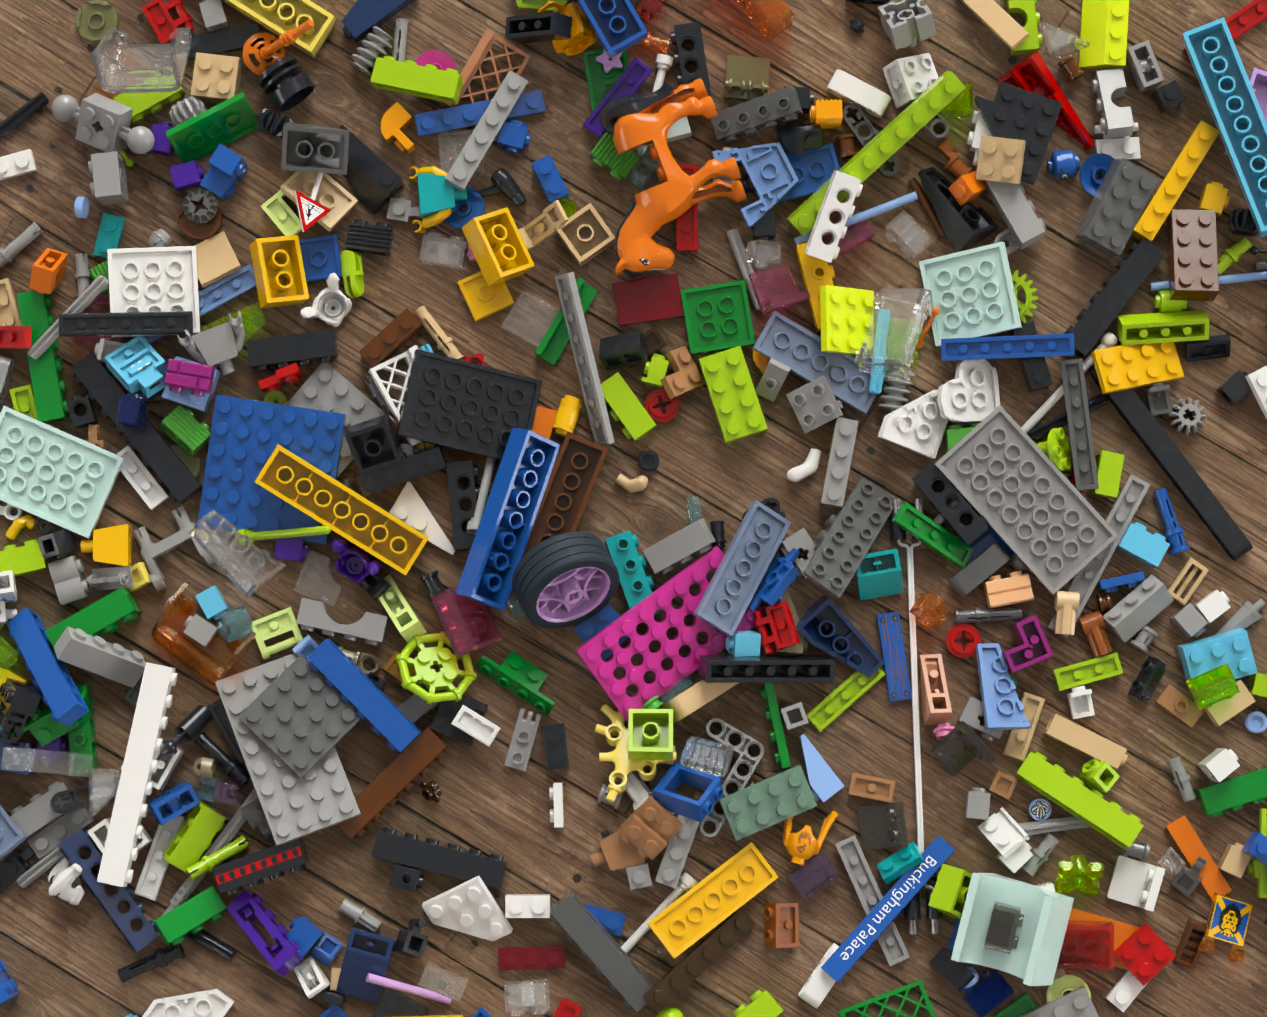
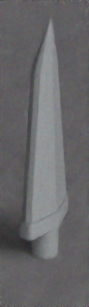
M1262 599L1258 600L1254 605L1249 601L1245 602L1216 634L1238 628L1245 629L1262 618L1259 611L1266 606L1265 602Z

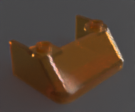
M186 581L166 601L151 634L156 643L208 683L216 686L215 682L227 678L247 653L256 633L253 631L246 640L241 637L232 636L228 641L216 633L208 647L203 646L185 634L183 631L186 628L183 625L190 615L194 617L196 611L194 602L185 596L190 582Z

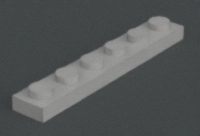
M509 70L445 177L446 182L462 191L465 190L526 88L528 80Z
M853 835L835 843V847L867 916L883 896L857 838ZM893 921L877 939L889 966L910 958Z

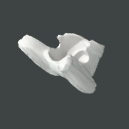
M335 273L328 276L326 280L328 287L318 294L313 301L312 307H305L301 310L300 314L303 318L308 320L319 318L325 321L327 325L338 327L343 318L350 312L352 302L339 290L338 282L340 279Z
M78 850V856L81 858L82 854ZM65 857L61 859L49 874L48 881L51 884L49 895L58 896L70 904L78 905L85 893L81 887L79 877L82 872L81 866L78 864L71 866Z

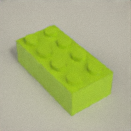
M741 346L700 358L698 363L725 444L766 432L768 428Z

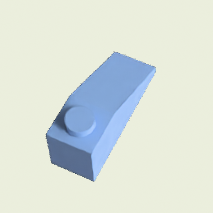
M801 734L799 739L808 784L812 788L811 792L816 801L820 799L822 802H825L842 789L844 785L808 738Z

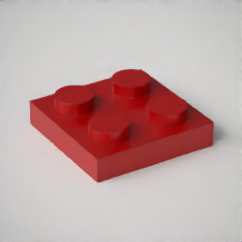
M1146 923L1113 952L1143 986L1177 956Z

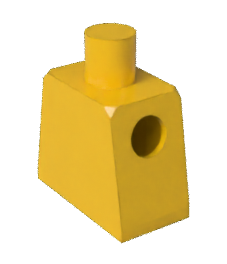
M124 524L93 530V540H81V553H93V561L118 566H132V526Z

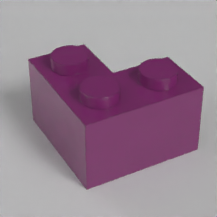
M1036 615L1013 624L1021 645L1002 652L1009 673L1053 656Z

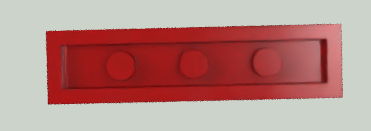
M678 164L681 170L689 176L698 171V164ZM698 204L691 206L687 212L676 218V252H698Z

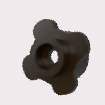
M430 781L427 784L425 782L420 784L423 789L422 795L427 801L432 800L436 803L440 801L439 796L442 795V791L436 782Z

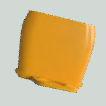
M549 1L538 10V14L546 13V9L550 7H557L554 12L572 17L571 39L552 41L557 53L564 52L567 56L577 55L596 42L594 30L584 13L577 9L576 4L569 3L565 6Z

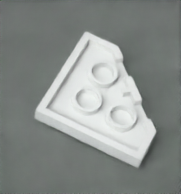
M932 390L885 415L878 437L928 458L935 459L948 419H944L940 415L937 403L938 390Z
M476 876L422 904V908L433 924L482 939L495 941L512 933L513 930L480 876Z
M219 989L155 999L142 1017H224L235 1001Z

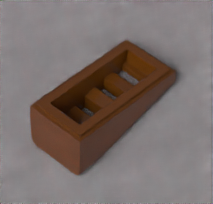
M1190 917L1188 918L1175 953L1177 956L1173 959L1174 962L1192 969L1195 968L1209 937L1206 936L1208 924ZM1193 928L1202 931L1201 934L1192 931ZM1192 936L1199 940L1198 942H1195L1193 940H1190L1189 937ZM1186 944L1195 947V951L1185 948ZM1182 953L1193 956L1192 960L1181 956Z

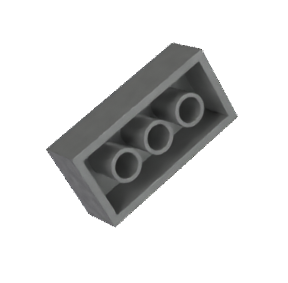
M1124 158L1114 159L1075 237L1109 257L1120 256L1159 179Z

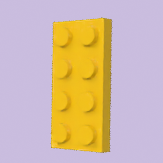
M1174 342L1120 345L1091 352L1103 394L1179 380L1184 377Z

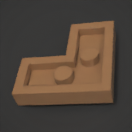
M686 345L666 354L675 373L664 377L660 381L670 399L706 384Z

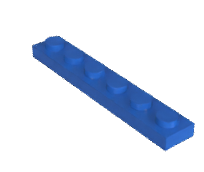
M542 91L522 93L507 120L545 112ZM491 100L415 114L414 120L418 137L477 126Z
M1074 333L941 339L942 361L1075 356Z

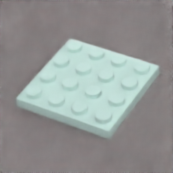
M998 242L919 261L930 317L932 315V308L937 307L940 310L939 315L935 316L931 324L936 347L941 346V339L983 337L1022 328L1005 242Z

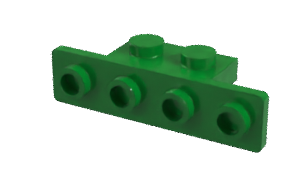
M511 651L501 666L485 655H482L477 662L476 668L483 675L491 677L501 687L509 689L518 698L533 705L539 712L549 715L555 702L538 691L548 674Z
M85 686L78 689L83 699L87 692ZM48 706L43 710L37 709L34 717L30 716L27 718L22 734L30 730L43 747L78 727L80 722L77 720L69 727L61 722L57 723L50 714L52 710Z

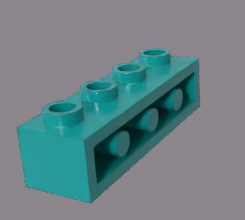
M629 530L609 537L605 541L611 558L618 569L619 581L629 609H631L652 593L651 588H654L651 576H646L643 569L647 567L644 556H639L636 547L640 546L636 534L631 535ZM658 610L655 611L654 616L659 614Z

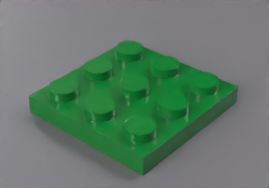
M745 280L680 290L691 355L755 344Z

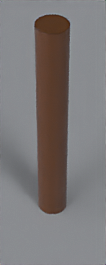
M916 178L909 180L908 184L913 192H916L921 206L939 236H945L935 210Z

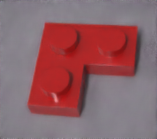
M297 363L276 370L275 375L258 381V384L263 392L272 393L279 390V386L282 384L292 385L299 382V378L304 375Z

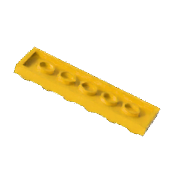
M750 842L647 922V925L672 958L675 959L776 880L778 875L755 845Z

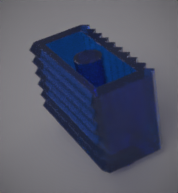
M127 392V396L120 395L116 421L125 427L144 429L145 420L147 419L145 416L148 415L146 412L149 411L147 409L149 405L144 401V397Z
M991 969L987 970L980 976L982 980L979 983L963 990L965 994L961 997L977 1017L985 1016L1004 999L1014 993V990L997 969L994 971Z

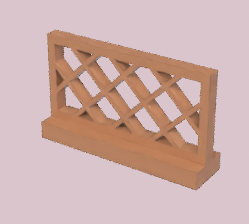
M487 28L460 73L464 81L459 101L460 99L470 97L471 103H474L472 96L483 93L485 99L489 100L487 92L498 90L501 85L498 74L508 72L509 70L513 72V70L518 69L516 74L520 76L531 56ZM494 41L503 45L505 54L493 56L491 46ZM489 52L490 57L485 58L487 53ZM518 54L525 59L520 66L512 67L509 55ZM506 56L509 68L497 71L494 59ZM491 60L494 72L482 75L481 63ZM477 70H478L479 76H475V77H474V75L476 74V72H477ZM495 75L498 87L486 90L483 78ZM481 79L483 91L471 93L470 82ZM467 89L469 94L463 95ZM443 102L442 104L446 108L457 106L456 104Z

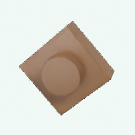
M997 770L988 790L1009 800L1018 779Z

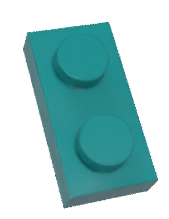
M103 213L94 248V256L108 259L107 249H119L126 220L124 217Z
M913 841L877 864L883 880L889 884L922 863L924 859L918 846Z

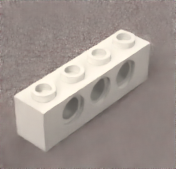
M836 170L833 171L804 250L805 254L830 263L832 259L837 258L840 247L837 245L840 238L843 239L846 234L847 226L845 224L847 218H851L855 210L853 205L855 196L859 197L862 191L861 179ZM845 190L847 192V199L840 203L837 200V194L839 191ZM833 211H837L840 214V219L836 223H831L829 220V216ZM825 232L832 234V240L828 244L822 242V235Z

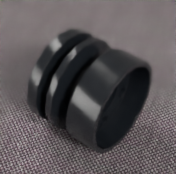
M289 55L276 61L257 79L260 87H264L263 91L265 94L273 93L270 100L278 112H285L297 106L316 87L307 73L300 74L302 67L300 64H297L294 55Z

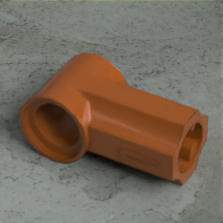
M1099 611L1078 618L1079 627L1082 634L1088 640L1094 658L1113 651L1105 632V622Z

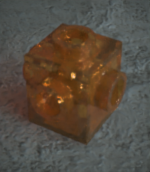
M929 592L920 594L909 612L918 618V622L922 626L929 628L942 625L947 618L946 614L950 608L944 604L945 601L941 597Z

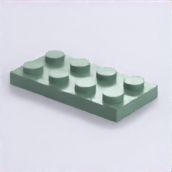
M801 765L792 767L719 800L736 841L817 806Z

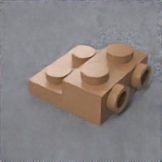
M649 795L621 824L619 832L621 833V839L625 843H633L637 847V852L643 858L649 857L653 860L667 846L668 841L683 827V823Z

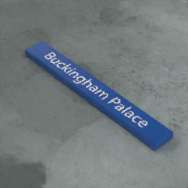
M938 835L921 854L924 861L903 874L823 964L821 969L839 983L952 856L955 849Z

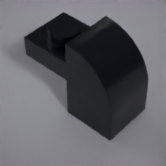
M797 120L777 122L778 125L775 127L777 143L780 142L786 154L803 155V150L823 147L820 124L798 127Z

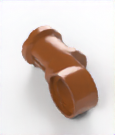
M945 138L936 145L937 149L948 160V163L943 168L945 170L949 169L957 179L972 171L971 167H967L959 159L960 156L957 154V150Z

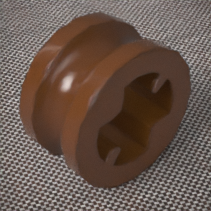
M1104 593V596L1096 595L1099 612L1101 614H1104L1106 610L1109 612L1112 609L1109 594Z

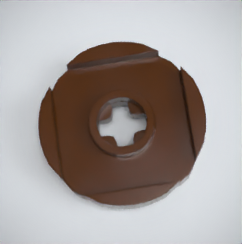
M201 200L199 203L192 202L197 207L196 212L199 209L208 210L203 205L204 200ZM182 206L178 213L181 230L193 240L204 241L216 235L222 225L223 216L219 207L215 216L206 223L196 224L190 221L185 216Z

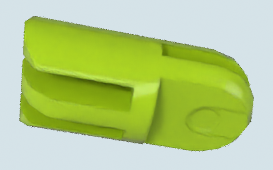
M344 250L340 254L344 289L350 298H358L364 293L362 256L359 252Z

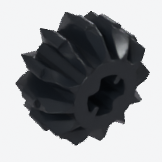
M266 108L259 114L256 126L263 132L283 139L284 124L294 122L292 119Z
M1239 208L1232 210L1228 219L1229 231L1245 237L1260 236L1250 209Z

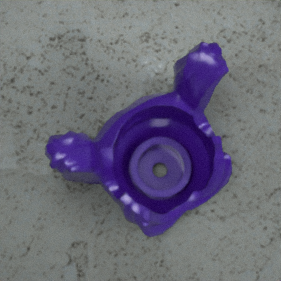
M346 538L335 539L331 543L332 549L336 553H340L339 558L335 562V571L347 576L358 585H361V582L369 574L374 576L378 570L384 567L383 561L372 558L361 549L355 547Z

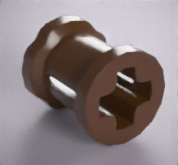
M1075 54L1068 56L1058 63V66L1062 67L1065 71L1068 83L1075 81L1085 74V71L1081 70L1077 64Z
M844 134L835 137V141L839 145L840 160L851 159L858 153L854 147V134Z

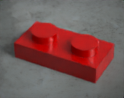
M0 326V349H31L32 327Z

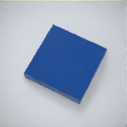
M337 234L299 240L306 283L325 281L332 273L342 278Z

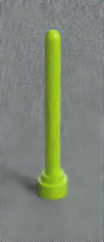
M315 526L253 532V530L245 528L237 531L236 538L240 546H250L258 540L326 535L331 532V528L329 526Z

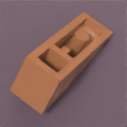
M941 654L919 655L921 708L924 724L938 725L947 723L952 714L942 656Z

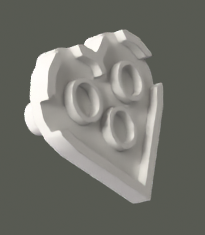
M985 359L963 360L958 363L955 379L947 381L938 388L937 403L941 417L958 423L981 422L1000 405L996 368L992 367Z

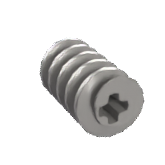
M376 26L372 27L374 34H367L369 41H362L364 48L357 47L356 50L359 55H351L354 62L350 61L357 69L369 76L372 75L369 67L374 68L376 57H380L379 54L387 55L384 47L392 48L389 41H394L390 35Z
M890 364L895 370H889L887 373L892 377L885 380V383L890 387L883 388V392L887 395L881 396L880 399L885 404H879L878 407L893 412L903 406L901 402H908V399L903 395L911 393L906 388V385H913V382L908 378L915 377L916 374L905 367Z

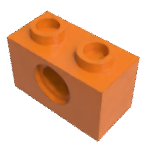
M47 248L32 265L29 288L41 294H51L65 276L68 254Z

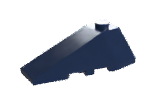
M825 595L807 609L796 625V628L809 643L868 677L885 663L833 601Z

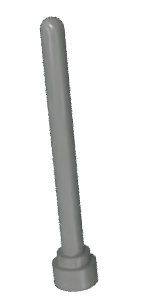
M488 457L474 517L468 521L466 531L473 535H476L484 512L495 459Z

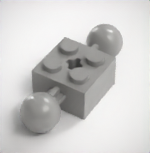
M98 93L82 99L81 108L78 101L70 95H60L52 103V113L58 121L64 123L73 120L78 121L75 139L105 152H119L126 148L127 144L129 149L137 154H145L154 146L155 138L150 129L144 126H136L130 129L133 108Z

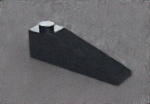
M343 124L338 128L348 130ZM349 133L348 169L346 176L359 201L375 215L390 200V197H393L403 187L404 181L353 133Z
M934 167L918 172L945 235L951 241L952 246L958 251L974 247L997 230V224L980 206L977 209L970 202L960 206L948 190L953 183Z

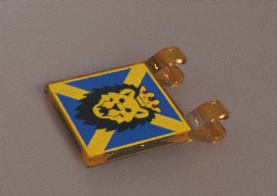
M1214 893L1205 936L1199 945V951L1209 954L1214 953L1215 939L1233 945L1228 955L1230 961L1243 962V947L1253 904Z

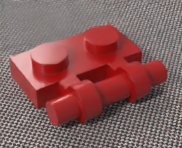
M153 0L141 7L163 46L182 36L178 29L179 27L184 26L187 32L195 29L192 24V17L186 13L182 6V0H170L165 4L162 0ZM175 9L179 18L173 20L169 11Z
M788 601L766 607L767 617H763L761 610L753 613L755 617L754 625L755 628H758L759 634H761L760 646L764 648L765 655L774 653L772 648L774 643L777 650H783L800 644ZM768 624L771 626L772 636L768 634L766 627Z

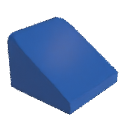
M325 932L313 948L311 955L324 965L329 966L343 944Z

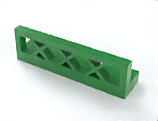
M579 277L576 284L585 315L598 290L586 284L585 280ZM562 307L535 351L536 356L555 366L570 341Z

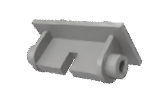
M131 566L92 569V574L86 579L87 585L94 587L95 591L119 589L121 587L134 588Z

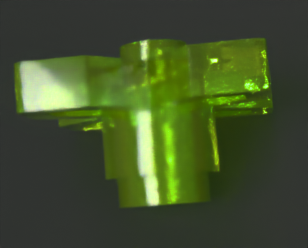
M1073 855L1068 861H1059L1057 868L1059 877L1055 878L1054 881L1056 893L1068 894L1075 889H1079L1085 895L1099 894L1100 882L1098 879L1103 878V863H1089L1083 855Z

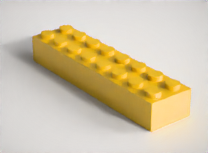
M279 444L255 480V483L321 524L329 526L334 532L405 576L429 539L423 533Z

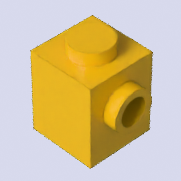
M1218 182L1207 183L1203 187L1197 210H1215L1217 218L1221 215L1223 208L1226 209L1229 203L1228 189L1223 188L1224 185Z

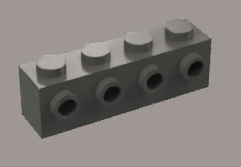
M788 86L719 111L716 117L711 118L717 140L731 143L743 134L745 136L756 134L757 129L763 127L770 129L778 125L777 122L796 120L798 118L797 115L802 114L803 111L796 88Z

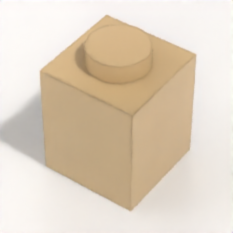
M1237 842L1235 845L1227 844L1217 867L1237 878H1242L1251 856L1241 851L1243 845Z

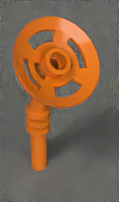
M309 19L295 29L288 30L280 35L279 39L269 33L252 35L247 39L242 50V57L246 67L254 74L260 76L266 70V67L285 57L283 46L288 47L297 40V37L314 27L313 21ZM263 38V41L256 43L254 47L251 46L255 40ZM264 44V47L257 49L259 45ZM249 54H254L255 59L260 63L258 68L251 62ZM271 57L273 58L271 62L266 63V60Z

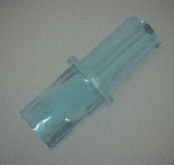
M688 497L689 518H687V521H689L690 525L704 517L701 514L700 497Z

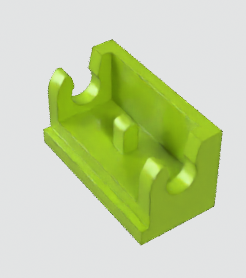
M1104 450L1094 451L1099 489L1088 490L1087 494L1117 498L1125 455Z

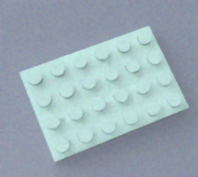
M3 406L0 413V500L90 539L125 458L7 406Z

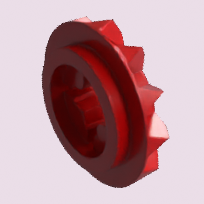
M656 388L647 395L645 410L654 421L668 422L679 411L678 397L670 399L664 388ZM659 396L663 402H671V404L665 407V414H663L660 408L653 409V407L659 404Z
M966 623L953 626L948 631L946 637L948 650L955 657L962 659L976 654L975 647L977 644H981V636L978 630ZM963 631L966 639L973 640V642L965 644L964 651H962L961 643L954 642V640L961 638Z

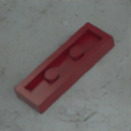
M565 945L498 948L499 971L566 968Z

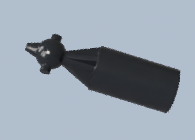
M198 705L175 728L172 740L167 741L165 739L162 742L164 744L162 754H176L178 752L176 750L177 745L190 742L212 720L213 717L209 709L203 705Z

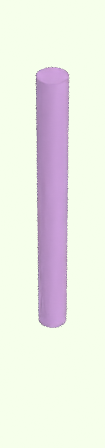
M368 973L366 977V982L450 1005L452 996Z

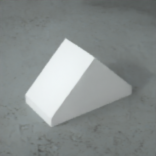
M312 956L293 968L309 999L331 984Z

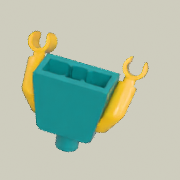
M411 166L410 170L416 172V174L412 177L409 176V178L417 182L420 219H422L414 220L412 224L420 225L419 229L414 231L415 233H424L427 228L438 225L451 215L455 210L456 200H467V188L464 191L457 187L454 188L453 185L445 181L448 173L435 166L421 167L420 169Z

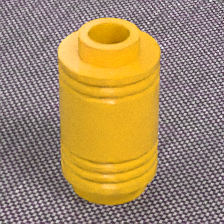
M565 395L561 399L552 426L556 430L555 433L557 435L566 437L567 433L573 434L582 408L580 399L570 395Z

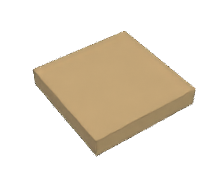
M224 231L195 245L197 277L203 288L242 269Z

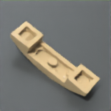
M559 200L546 207L541 215L525 227L518 229L527 250H531L556 233L566 224L568 218Z

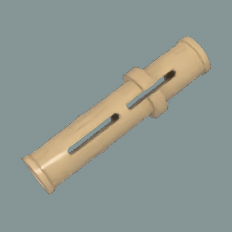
M421 306L413 314L438 344L437 348L439 351L442 350L447 357L462 360L464 356L452 343L453 339L445 334L426 307Z

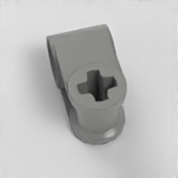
M938 113L921 129L933 142L938 143L944 138L946 139L949 125ZM937 126L942 127L944 133L938 135L934 133L933 128Z

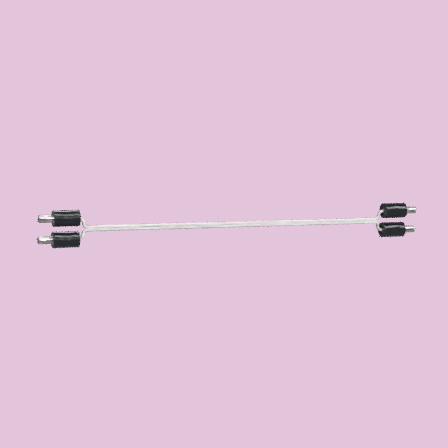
M916 498L915 509L928 517V513H923V499ZM894 499V514L889 515L890 541H897L900 546L907 549L917 843L922 854L924 852L913 565V548L919 546L921 541L919 540L917 543L912 544L910 548L907 544L900 542L907 540V535L904 529L892 522L897 513V508L899 509L901 505V499ZM912 535V540H918ZM927 884L924 886L925 888L931 889L933 892L934 887ZM920 892L904 908V920H909L910 935L917 934L916 920L921 919ZM925 892L926 919H931V933L939 934L938 919H943V913L928 906L932 892Z

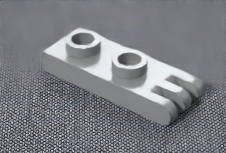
M521 708L504 765L526 771L542 714L537 713L535 721H532L533 711H529L527 719L523 718L525 709Z

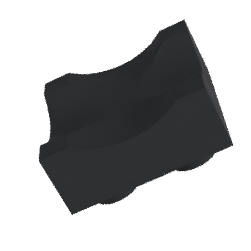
M464 694L458 702L455 700L441 702L430 729L471 746L474 737L451 723L462 705H465L482 717H484L488 705Z

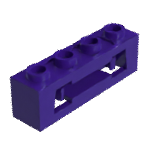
M245 889L226 908L277 973L285 976L303 959V956L299 953L301 948L294 940H289L287 937L289 933L281 924L278 925L274 921L276 918L274 913L269 908L265 909L263 907V899L256 892L252 894ZM258 918L271 936L280 942L283 947L277 943L272 947L256 925L247 919L253 922Z

